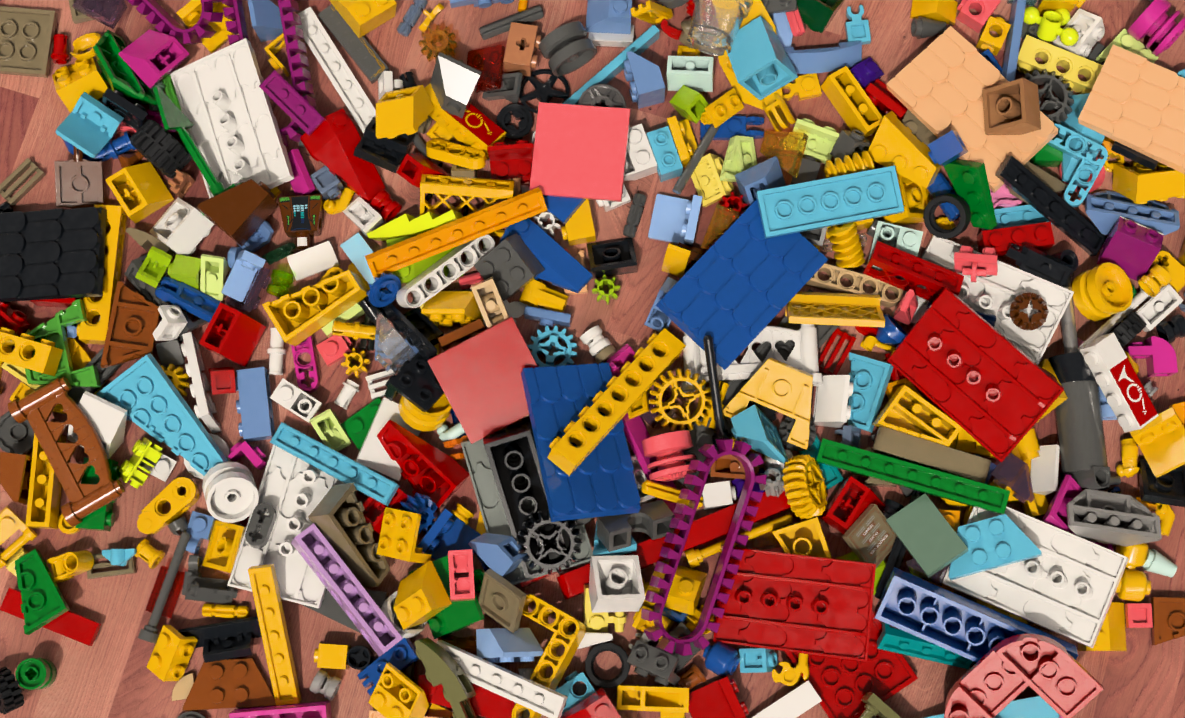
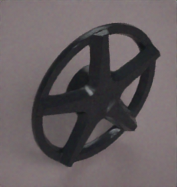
M549 69L536 70L531 72V77L526 76L522 80L519 98L525 108L538 114V110L530 107L526 101L537 98L540 102L549 103L553 97L564 99L561 103L563 104L569 98V85L563 76H555ZM540 74L551 75L545 83L540 82L534 77ZM557 78L564 84L566 93L553 89ZM529 80L535 87V90L523 96L524 86Z

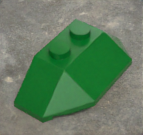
M107 30L94 45L93 49L102 70L101 75L110 84V90L121 92L126 96V100L131 103L156 106L157 101L152 89L118 55L119 52L127 47L124 39Z

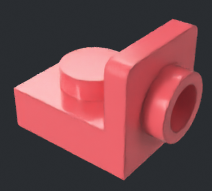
M333 335L316 345L328 367L344 358V353L348 355L352 353L349 348L352 342L347 336Z

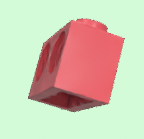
M962 0L957 8L960 12L956 19L979 33L1002 0ZM969 9H975L979 15H972Z
M472 549L448 551L451 602L475 600Z

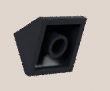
M632 238L587 244L590 271L593 275L592 279L602 278L603 275L609 277L637 272V260Z

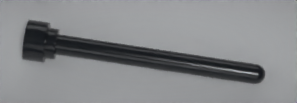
M705 335L703 342L716 428L712 440L714 447H717L715 439H731V434L725 429L713 338L711 335Z

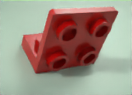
M521 140L510 145H506L504 142H496L492 146H487L491 179L506 180L521 177V183H530L534 152L533 143Z

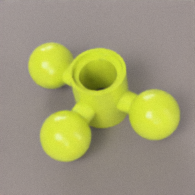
M1029 6L1025 8L1023 22L1028 25L1037 23L1039 25L1037 36L1040 39L1052 42L1056 40L1057 36H1060L1061 42L1066 46L1076 44L1079 39V34L1074 28H1061V26L1066 25L1070 21L1071 16L1067 9L1060 8L1055 11H1046L1043 17H1041L1036 7Z

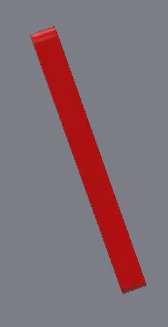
M785 491L779 497L771 495L767 497L766 492H763L761 502L749 500L748 506L759 507L756 517L744 514L742 520L756 523L790 509L791 506L787 503L788 499L785 496ZM738 503L693 521L683 552L728 534ZM675 528L674 534L678 535L680 529ZM665 537L655 540L648 539L637 544V551L624 555H638L640 569L657 563V561L668 559L659 556L662 546L673 550L675 544L664 542ZM590 563L557 577L565 600L584 593V585H589Z

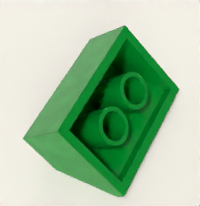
M447 555L432 561L450 598ZM476 595L475 600L451 602L450 606L427 621L434 639L455 633L485 619Z

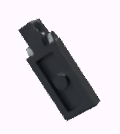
M1011 243L1006 253V256L1016 260L1015 264L1019 266L1020 270L1061 287H1064L1074 267L1027 245L1021 247Z

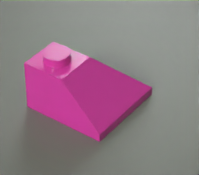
M1071 475L1064 477L1042 521L1076 535L1068 527L1067 504L1079 495L1083 489Z

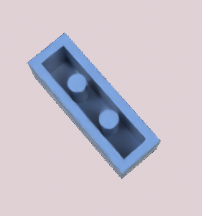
M265 367L236 370L235 385L236 391H239V400H236V408L238 414H241L242 423L238 424L240 437H243L247 442L272 439L275 434L272 399L270 398L269 370Z

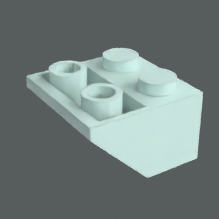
M877 221L868 261L877 240L918 257L923 231ZM873 265L871 267L878 271H883V269ZM895 276V278L904 280L901 276Z

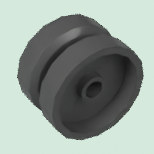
M579 21L570 22L558 27L546 35L538 45L543 57L550 59L548 65L555 76H563L576 71L587 64L597 53L594 43L591 39L586 38L587 31Z

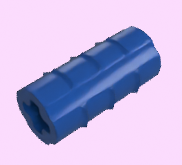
M938 173L934 183L927 188L933 198L948 193L956 194L942 173ZM946 202L939 205L950 222L960 217L959 210L952 203Z

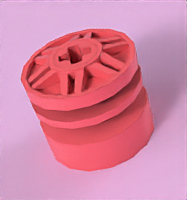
M689 430L660 434L641 441L645 457H656L657 460L647 465L648 470L659 469V471L649 474L650 481H674L685 478L686 474L697 472V470L688 469L689 465H686L687 462L696 459L695 455H684L683 452L693 447Z

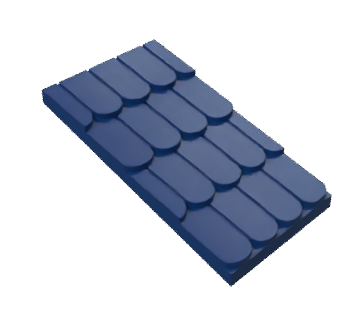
M756 199L667 292L656 306L704 351L703 338L705 335H711L716 363L725 370L828 259L800 232L765 239Z
M609 363L523 368L521 377L551 522L639 513L641 509L640 496L633 473L634 467L623 430L624 423L622 419L570 476L547 458L551 451L549 445L557 436L562 438L565 435L563 431L572 420L576 423L580 419L578 414L586 405L591 407L594 404L592 400L600 390L605 392L608 389L606 385L613 377ZM570 442L571 445L578 447L575 443Z

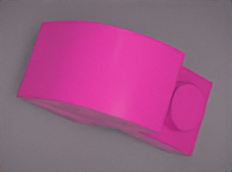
M1149 337L1144 340L1145 346L1143 342H1134L1123 349L1134 359H1146L1148 377L1172 376L1178 373L1176 353L1171 344L1160 337Z

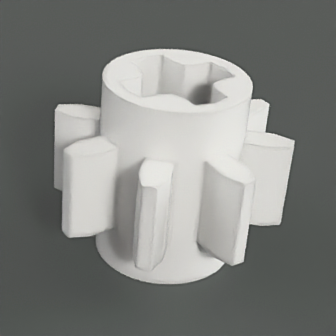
M542 212L539 217H533L534 221L538 222L537 225L546 233H551L552 236H555L553 231L556 228L561 229V226L556 223L558 219L549 212ZM550 218L552 225L548 224L544 227L542 221H547Z

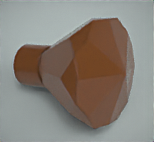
M138 150L132 154L118 155L122 168L137 165L139 160L144 158Z

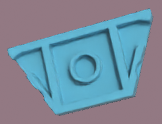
M1006 514L958 527L957 535L969 551L951 563L948 576L950 580L1039 557L1042 556V553Z

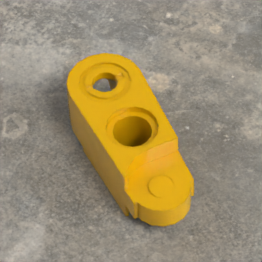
M185 477L174 479L141 510L142 513L138 516L137 520L139 531L148 535L157 534L165 526L187 512L199 499L200 493L196 483ZM185 487L186 494L181 496L179 492ZM166 502H170L171 510L169 513L163 514L162 506Z

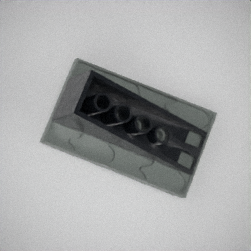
M531 421L498 430L473 444L469 440L461 442L486 532L512 536L516 541L517 539L524 538L518 535V530H527L522 526L523 521L529 524L532 523L529 515L532 514L538 519L539 510L542 511L543 516H547V509H549ZM544 524L537 529L549 531L557 524ZM585 525L576 526L572 529H580L581 534L576 537L582 539V544L575 545L581 549V553H572L577 558L576 562L570 559L567 560L570 567L589 562L591 556H593ZM563 529L559 542L567 549L569 534ZM532 534L529 546L533 553L536 554L541 542ZM555 536L552 537L550 540L547 538H543V540H545L546 543L544 547L547 546L549 543L552 545H556V543H554L553 540ZM551 552L543 557V559H555L561 556V554ZM522 560L513 572L503 578L515 585L547 575L548 572L547 568L544 567L543 572L538 573L539 565H536L534 569H530L529 564L532 560L526 563ZM563 564L560 565L561 570L566 569ZM556 567L552 568V573L557 572Z

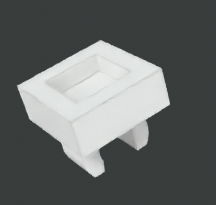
M383 71L378 78L379 100L386 92L403 89V80H393L392 71Z

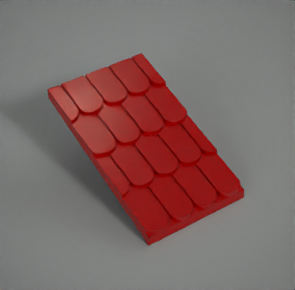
M947 287L942 290L887 358V361L1001 463L1064 391V387L1039 367L1030 357L999 333L996 328Z
M733 547L743 550L744 553L741 560L731 557L728 563L737 564L739 568L736 575L725 571L724 577L734 579L732 590L720 586L719 592L730 594L727 604L716 600L715 606L724 608L725 611L722 619L714 616V622L720 623L717 633L713 632V642L720 641L728 644L867 662L876 571L875 563Z

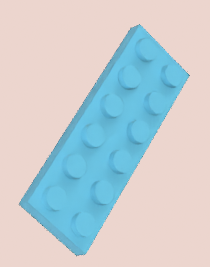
M895 165L756 192L765 239L904 212Z

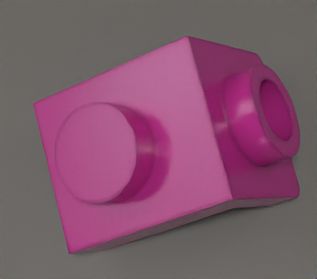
M628 344L606 361L611 367L612 376L615 375L618 378L622 374L620 370L627 361L632 363L635 360L633 358L635 352Z
M247 441L243 443L238 442L230 449L231 453L228 457L234 462L245 454L257 469L262 470L267 465L264 460L266 457L264 452L258 446L253 448Z

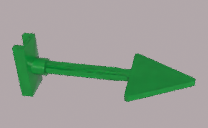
M155 86L153 91L164 128L166 130L178 131L182 142L209 184V189L213 196L242 184L234 183L225 189L222 182H219L192 136L186 130L194 126L193 123L158 86Z

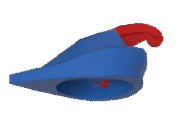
M888 313L883 315L885 327L855 326L859 333L864 336H874L885 344L899 345L907 335L897 321Z

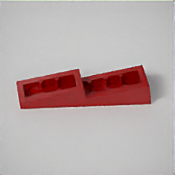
M9 588L0 610L24 620V614L21 611V591ZM69 610L44 625L43 628L92 646L101 624Z

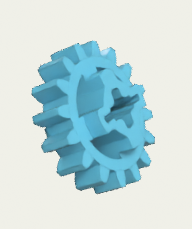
M556 325L553 330L545 326V332L542 333L539 329L537 330V338L534 336L530 337L533 345L529 344L527 346L532 351L531 354L539 367L574 365L571 357H577V352L572 351V349L577 348V344L570 343L573 340V335L565 336L567 332L565 328L559 332ZM550 337L545 343H540L543 339ZM559 338L566 343L568 348L559 344ZM551 346H555L556 351H558L554 352L553 356H550L549 351H547L551 349ZM537 354L545 357L546 364L539 360ZM561 358L565 359V360H564L563 362H561L560 364L555 365V362L558 361L559 359H561Z

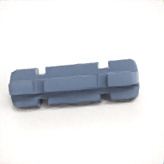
M427 0L413 1L414 5L411 4L402 19L403 23L400 22L397 28L400 35L407 37L410 34L411 27H414L420 17L421 9L426 7Z

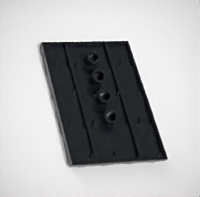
M102 207L0 213V302L102 296L107 210Z

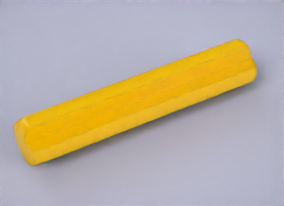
M646 480L641 485V492L674 503L689 505L690 500L679 498L680 489ZM702 496L700 498L697 509L703 506Z

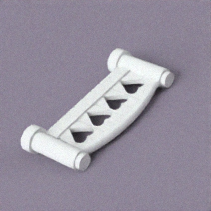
M801 324L799 330L767 325L748 345V350L740 364L734 360L724 370L717 363L718 380H748L770 357L813 375V386L822 385V374L819 373L817 328H815V324ZM684 332L683 343L686 345L683 350L684 373L686 369L691 370L690 378L693 374L698 373L699 378L697 382L702 379L709 382L705 351ZM789 340L794 341L795 347L785 361L775 348V344L778 341H783L784 343ZM764 342H769L772 347L762 363L752 350V345L754 343L762 345ZM687 381L682 382L683 392H693L696 390L691 383Z

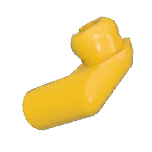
M1155 503L1157 505L1155 513L1160 517L1161 535L1169 536L1175 514L1170 505Z

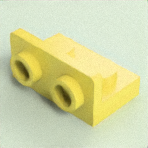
M711 153L701 158L691 175L698 196H703L701 203L703 207H708L720 201L722 196L730 197L731 192H733L732 190H734L732 182L720 181L724 161L718 155Z

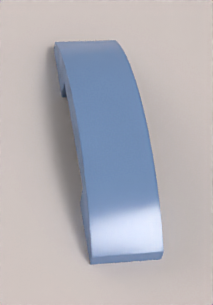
M861 41L840 42L838 47L805 50L783 47L797 74L832 72L844 66L850 68L862 62Z

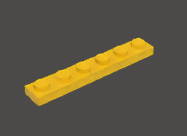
M274 564L251 566L248 572L276 705L297 704L302 699Z

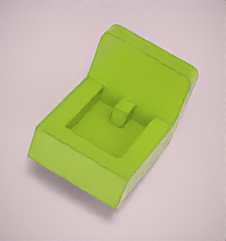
M152 246L135 278L157 288L173 257L164 250Z

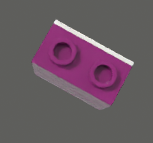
M1120 216L1100 249L1097 264L1100 265L1108 262L1116 264L1124 270L1129 278L1138 281L1146 274L1160 252L1164 234Z

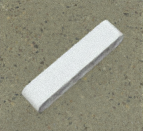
M484 235L456 247L403 286L396 295L398 304L404 308L420 307L471 269L480 259L494 249V239L490 235ZM480 240L483 241L482 250H480L478 246ZM463 252L466 255L465 263L461 261V255ZM445 265L449 269V273L447 276H445L443 273V268L445 267ZM427 279L431 281V287L429 290L425 286V282ZM409 292L413 294V301L411 303L407 300Z

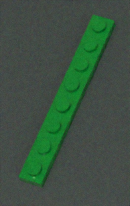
M824 438L822 439L816 462L1001 515L1005 513L1010 494L1009 490Z

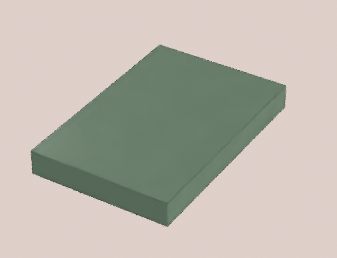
M926 493L886 519L887 524L928 578L969 551Z

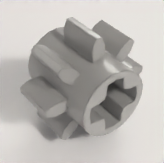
M769 467L764 473H760L767 475L766 485L759 484L760 490H765L767 497L770 495L779 497L785 491L782 479L784 474L782 475L781 468Z

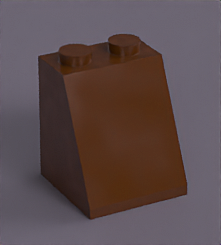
M250 179L199 203L197 208L242 247L278 204L275 202L274 198L276 196L271 192L270 188L261 181L257 184Z

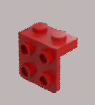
M727 676L689 693V712L692 718H746L749 715V711L744 701L739 703L736 696L739 690L734 679L729 680Z

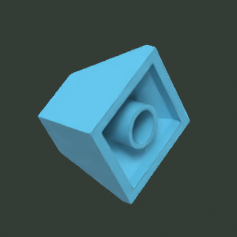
M755 404L731 417L733 424L731 431L737 441L741 440L751 445V449L783 464L788 461L777 427Z

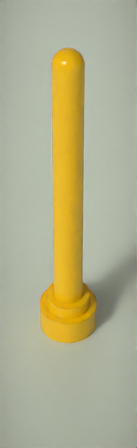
M790 514L784 515L751 529V531H745L740 534L749 536L748 540H751L792 523L793 516ZM725 540L701 550L691 548L684 551L691 569L700 566L699 563L703 562L704 558L719 553L721 545L724 546Z

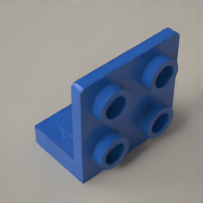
M444 509L417 547L423 548L422 551L424 553L431 554V558L437 560L447 556L448 551L472 549L468 545L469 542L481 534L458 519L450 511Z

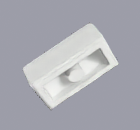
M631 25V34L589 32L588 39H591L595 46L628 47L634 41V25Z
M330 241L287 256L296 281L340 265Z
M1170 284L1161 288L1159 294L1151 297L1135 312L1147 324L1142 329L1144 332L1151 331L1184 301Z
M1059 445L1040 446V457L1031 459L1030 488L1032 493L1047 495L1058 490Z

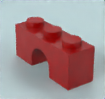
M1051 221L984 230L976 237L979 253H982L985 247L994 248L998 257H1003L1007 253L1011 243L1021 247L1024 245L1031 246L1040 251L1049 250L1055 244Z

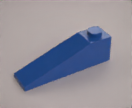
M528 218L508 226L500 240L501 243L504 239L515 233L520 236L545 269L534 278L536 280H546L552 282V285L579 293L593 278V275Z

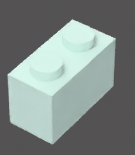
M668 55L667 91H679L685 85L697 92H713L714 57Z

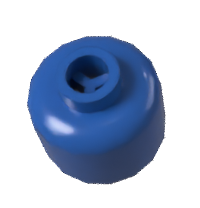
M720 641L713 645L709 644L703 653L705 667L721 677H725L728 674L732 675L740 662L737 650Z

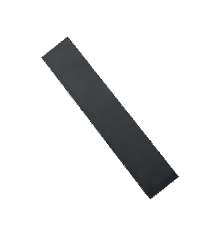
M1007 156L997 171L996 176L1090 256H1096L1107 237L1101 234L1094 225L1013 156Z

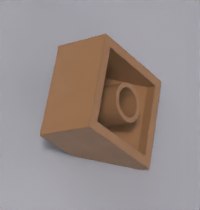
M1020 78L982 90L986 135H1022L1041 129L1037 84L1025 78Z

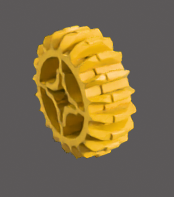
M677 368L676 376H674L672 370H668V379L662 374L659 376L663 382L661 385L658 382H653V385L658 388L657 392L654 390L649 391V394L656 396L655 399L648 400L649 404H656V407L651 408L650 412H659L654 419L658 422L664 418L661 424L664 428L671 423L670 430L673 432L677 425L679 431L685 430L684 425H687V428L691 431L693 430L692 422L694 421L695 424L700 426L702 423L698 419L699 416L707 419L708 416L703 413V410H711L712 408L709 405H705V401H712L711 396H705L706 393L710 392V388L705 387L702 389L706 380L702 379L697 382L699 378L698 373L693 374L690 378L691 370L686 369L684 376L680 368ZM677 381H687L696 390L685 393L681 390ZM671 384L672 396L662 403L663 393ZM678 393L682 397H687L686 401H683V408L678 403H675ZM699 397L696 410L693 414L689 415V404ZM678 408L683 419L670 418L664 410Z
M810 455L793 456V458L785 462V468H783V488L788 499L787 503L791 506V511L801 519H811L822 515L826 509V497L828 496L822 470L819 468L818 462Z

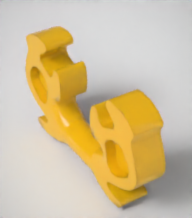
M799 653L798 663L795 668L792 667L791 663L780 662L779 665L783 667L781 673L779 674L776 669L772 670V678L775 683L781 682L787 686H794L798 683L802 673L803 679L808 680L810 675L808 654Z

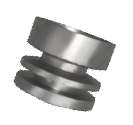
M597 84L589 87L582 93L578 105L626 108L623 95L618 89L606 84Z

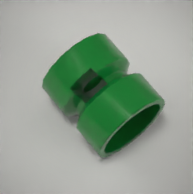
M29 658L18 665L15 675L22 688L38 690L51 686L56 679L57 672L55 665L50 660Z

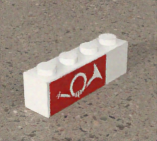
M1114 332L1099 336L1080 349L1085 362L1088 364L1124 432L1142 429L1159 416Z

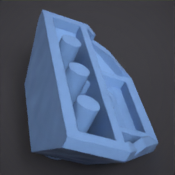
M1108 190L1087 194L1085 198L1086 214L1101 234L1109 235L1120 216L1163 233L1164 236L1180 228L1179 211L1170 209L1165 204L1156 200H1150L1146 204H1135L1133 200Z

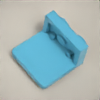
M84 92L77 101L73 111L57 127L55 133L84 154L95 158L114 137L124 118Z

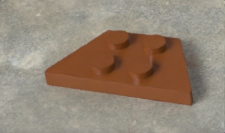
M117 281L100 364L101 368L142 358L149 353L153 354L155 338L152 333L157 328L160 318L158 306L145 300L139 293L130 290L121 281Z
M253 658L220 660L207 663L204 661L183 705V711L275 706L276 703L267 686L268 684Z

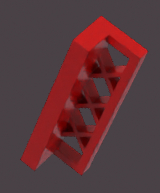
M878 240L863 271V274L902 290H914L915 295L929 301H934L945 287L958 296L964 280L963 275ZM874 265L883 269V271H878L871 267ZM895 276H901L904 280L895 278ZM917 285H923L926 288L922 289L920 287H917Z

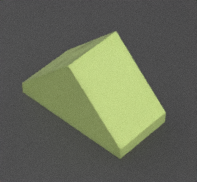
M328 409L310 419V423L324 445L338 452L352 444L333 410Z

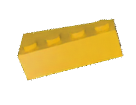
M818 516L772 531L785 553L832 558Z

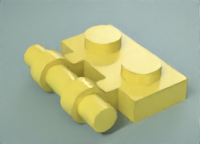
M584 585L583 623L586 632H608V623L615 624V632H623L627 615L624 612L592 613L589 585Z

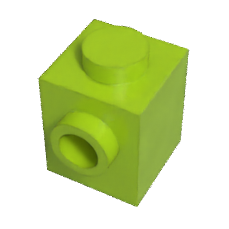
M685 85L669 101L680 116L696 124L699 122L702 113L705 112L704 108L709 105L699 92Z
M176 254L174 261L170 262L168 266V276L180 283L183 282L200 290L201 259Z

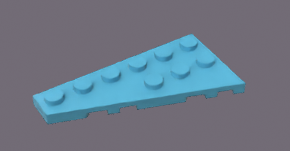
M151 353L146 354L97 393L102 399L106 398L111 403L127 410V415L132 418L136 425L160 443L163 442L169 446L171 451L177 456L181 455L190 462V466L203 476L215 465L228 461Z

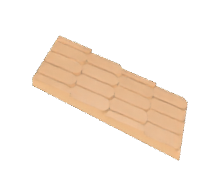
M951 26L886 84L887 89L937 138L951 130L958 132L969 151L959 157V159L984 163L989 188L994 193L1004 184L996 176V173L1007 156H1013L1024 166L1058 134V128L1041 111L1040 130L1022 135L985 134L982 90L1009 81Z
M1113 45L1079 115L1078 123L1185 174V78L1178 76L1177 73L1147 61L1145 57Z

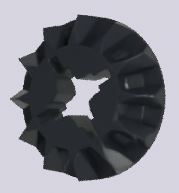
M520 104L505 106L498 113L496 120L497 125L507 132L505 137L511 140L522 139L526 134H529L533 126L530 111ZM512 114L516 120H521L518 123V130L514 127V125H508L509 123H511Z

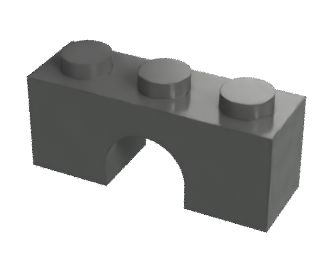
M663 500L640 505L639 513L597 517V536L609 552L631 546V533L644 532L652 540L666 537L667 532L674 533V528L669 527L672 517L675 518V515Z

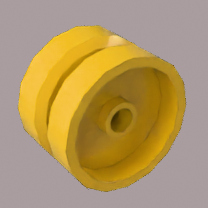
M1110 262L1102 263L1092 270L1080 273L1074 278L1072 283L1074 304L1079 312L1089 320H1103L1113 314L1125 311L1132 303L1133 288L1130 279L1124 270L1116 264Z
M445 394L427 412L421 411L402 395L398 406L400 416L405 423L413 429L423 432L434 431L442 427L452 410Z

